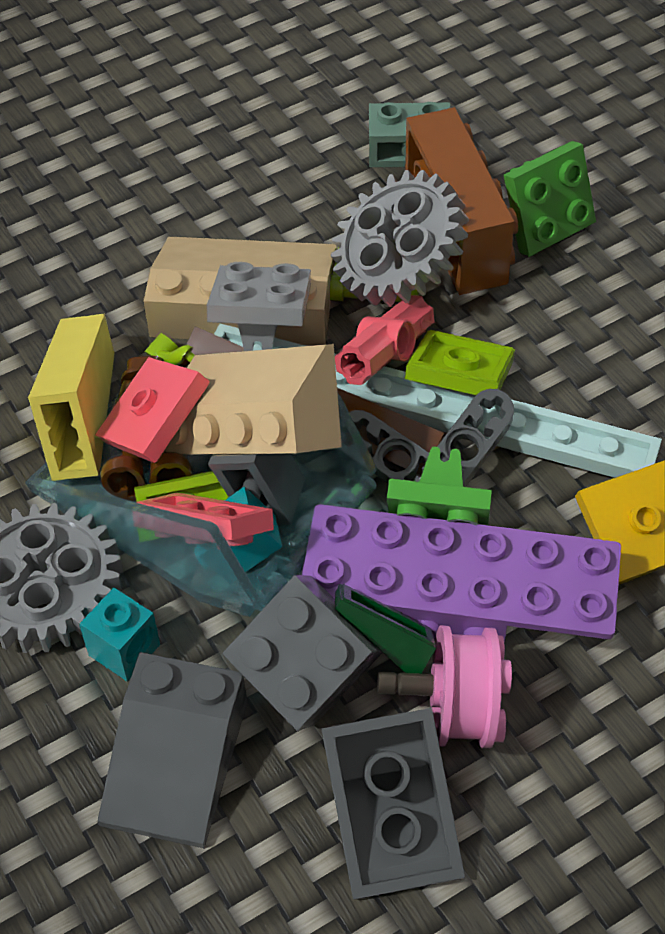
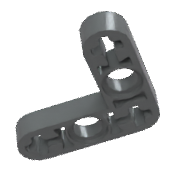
M486 389L478 393L437 446L440 449V460L446 462L450 458V448L457 440L469 439L477 445V455L471 460L461 461L463 487L469 484L512 424L514 404L511 398L501 390ZM494 405L500 406V417L502 419L492 417L484 427L483 435L477 429L483 420L484 409L482 407L491 409ZM354 410L340 418L342 446L340 449L348 457L388 484L389 478L410 481L415 477L419 464H426L429 452L372 414L363 410ZM362 426L367 427V438L378 446L373 458L370 457L372 454L371 444L360 438L354 443L350 442V428L358 431ZM381 437L386 438L381 444H379ZM392 450H403L410 456L411 463L405 470L394 472L384 465L383 459L385 455ZM416 476L415 481L419 482L421 478Z

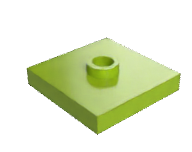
M428 330L407 363L405 379L477 395L486 389L501 390L513 364L515 349Z

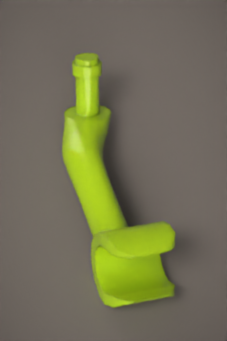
M160 333L144 351L147 355L159 356L164 362L174 365L182 364L185 359L191 362L195 356L191 352L193 347L189 345L178 347L163 333Z

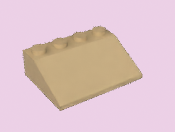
M168 237L150 268L144 296L149 336L156 338L160 333H163L168 338L189 339L195 326L214 334L220 323L207 322V303L220 265L227 266L233 262H247L252 264L253 267H273L278 264L287 263L294 264L299 269H311V287L303 325H277L274 338L301 345H326L331 303L330 280L335 266V260L331 257V253L337 250V246L335 244ZM221 323L238 328L237 323Z

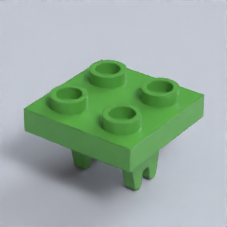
M571 141L532 161H526L523 163L524 165L512 168L510 172L504 174L510 208L514 209L518 220L516 238L520 253L530 257L596 222L584 148L581 143Z
M435 446L430 450L419 482L389 478L387 492L388 513L397 514V516L408 515L420 517L421 519L432 518L447 520V522L456 521L471 523L472 525L489 526L492 490L463 487L460 451L452 449L449 460L443 462L440 460V449Z

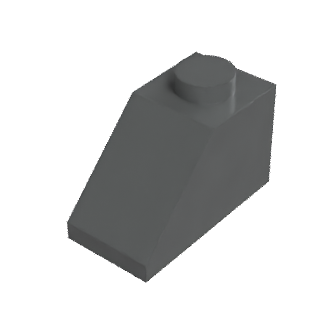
M291 453L221 454L211 456L208 465L228 497L241 488L246 487L267 508L272 509L277 525H291L305 482V477Z

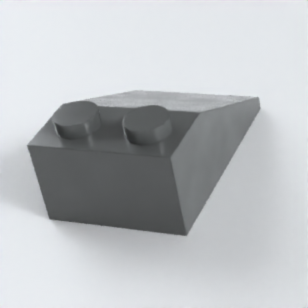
M142 652L139 653L123 699L97 820L99 826L205 849L248 704L244 676L240 672Z
M432 708L322 728L353 900L465 878Z

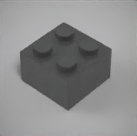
M294 575L222 654L299 731L314 726L383 652L339 613L335 606V599L312 576Z

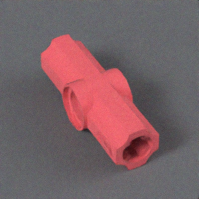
M411 295L409 303H405L402 300L381 317H364L359 323L356 337L344 345L343 350L335 355L336 371L341 373L349 384L363 385L391 360L404 362L409 360L413 354L416 339L425 333L426 329L435 322L433 307L429 306L422 296Z

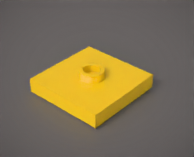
M665 460L577 492L575 495L576 501L593 539L616 541L621 544L618 585L665 568Z

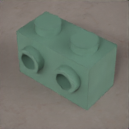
M450 102L370 103L369 167H405L406 118L450 108Z

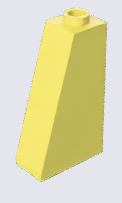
M105 314L60 319L28 396L52 481L99 476L104 441L95 434L107 418L114 362V350Z

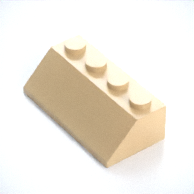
M334 344L195 355L187 368L198 371L210 382L166 447L165 452L179 454L303 453L342 447Z

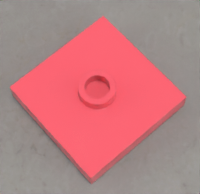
M148 357L95 435L108 445L155 463L196 405L210 381L198 371Z

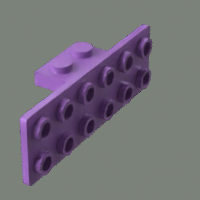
M319 504L314 509L302 575L312 576L334 599L335 591L339 584H345L398 612H402V614L431 628L434 641L440 625L449 626L452 634L482 635L484 628H495L498 635L504 637V642L507 626L612 639L616 626L621 544L616 541L480 524L472 525L471 523L456 521L447 522V520L432 518L421 519L416 516H397V514Z

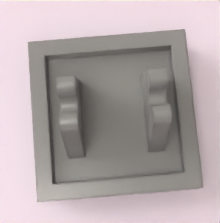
M233 262L227 266L220 265L207 303V322L237 323L244 351H253L254 342L256 341L261 342L262 350L272 349L277 325H303L311 287V269H299L298 266L287 263L278 264L273 267H253L252 264L247 262Z

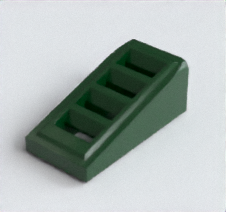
M339 584L335 591V606L339 613L374 643L405 673L422 674L436 650L431 628L345 584Z

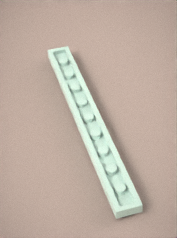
M220 323L214 335L243 347L239 328ZM274 338L272 349L303 347L305 345ZM254 342L253 351L262 350L261 342ZM385 366L363 385L349 384L346 378L336 371L338 388L446 433L449 432L476 396L406 380V372ZM512 400L514 404L512 424L497 444V446L616 478L655 464L662 439ZM494 405L491 409L482 407L484 409L483 420L477 429L483 435L484 427L492 417L502 419L500 417V406Z

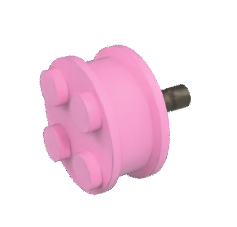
M440 625L435 638L436 650L433 653L431 674L399 673L397 675L395 672H378V694H395L398 692L399 695L430 696L439 746H445L448 738L476 739L481 748H492L494 742H504L506 714L504 709H500L501 693L509 694L512 667L510 660H504V637L498 635L495 628H484L482 635L452 634L449 626Z

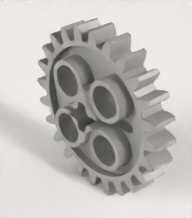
M405 170L399 182L390 174L387 179V186L383 188L377 182H374L372 187L373 194L368 197L360 193L358 196L361 205L358 208L348 206L346 209L351 215L350 220L340 221L337 224L344 231V234L332 238V242L339 248L331 253V257L338 263L333 270L341 278L339 281L360 301L367 299L373 306H377L382 299L389 307H392L398 295L405 303H409L411 291L416 289L424 296L426 294L425 283L430 280L439 285L441 280L438 272L441 269L452 271L454 268L448 261L449 257L463 253V250L457 245L456 241L468 238L467 232L462 228V225L469 221V218L462 211L466 206L448 182L444 183L438 174H434L430 178L424 170H421L416 177L409 170Z
M52 503L47 514H40L37 504H32L29 516L25 517L16 508L12 509L11 522L6 524L0 519V582L10 579L7 582L0 583V642L2 648H9L18 639L23 653H27L30 650L34 641H40L44 652H49L52 639L59 638L68 647L70 646L69 633L76 630L82 635L79 623L113 587L117 590H122L119 574L123 572V567L115 539H110L106 525L96 527L94 516L91 513L80 520L75 506H72L64 515H60L57 503ZM81 569L80 571L70 573L73 570ZM48 604L46 607L36 608L39 605Z

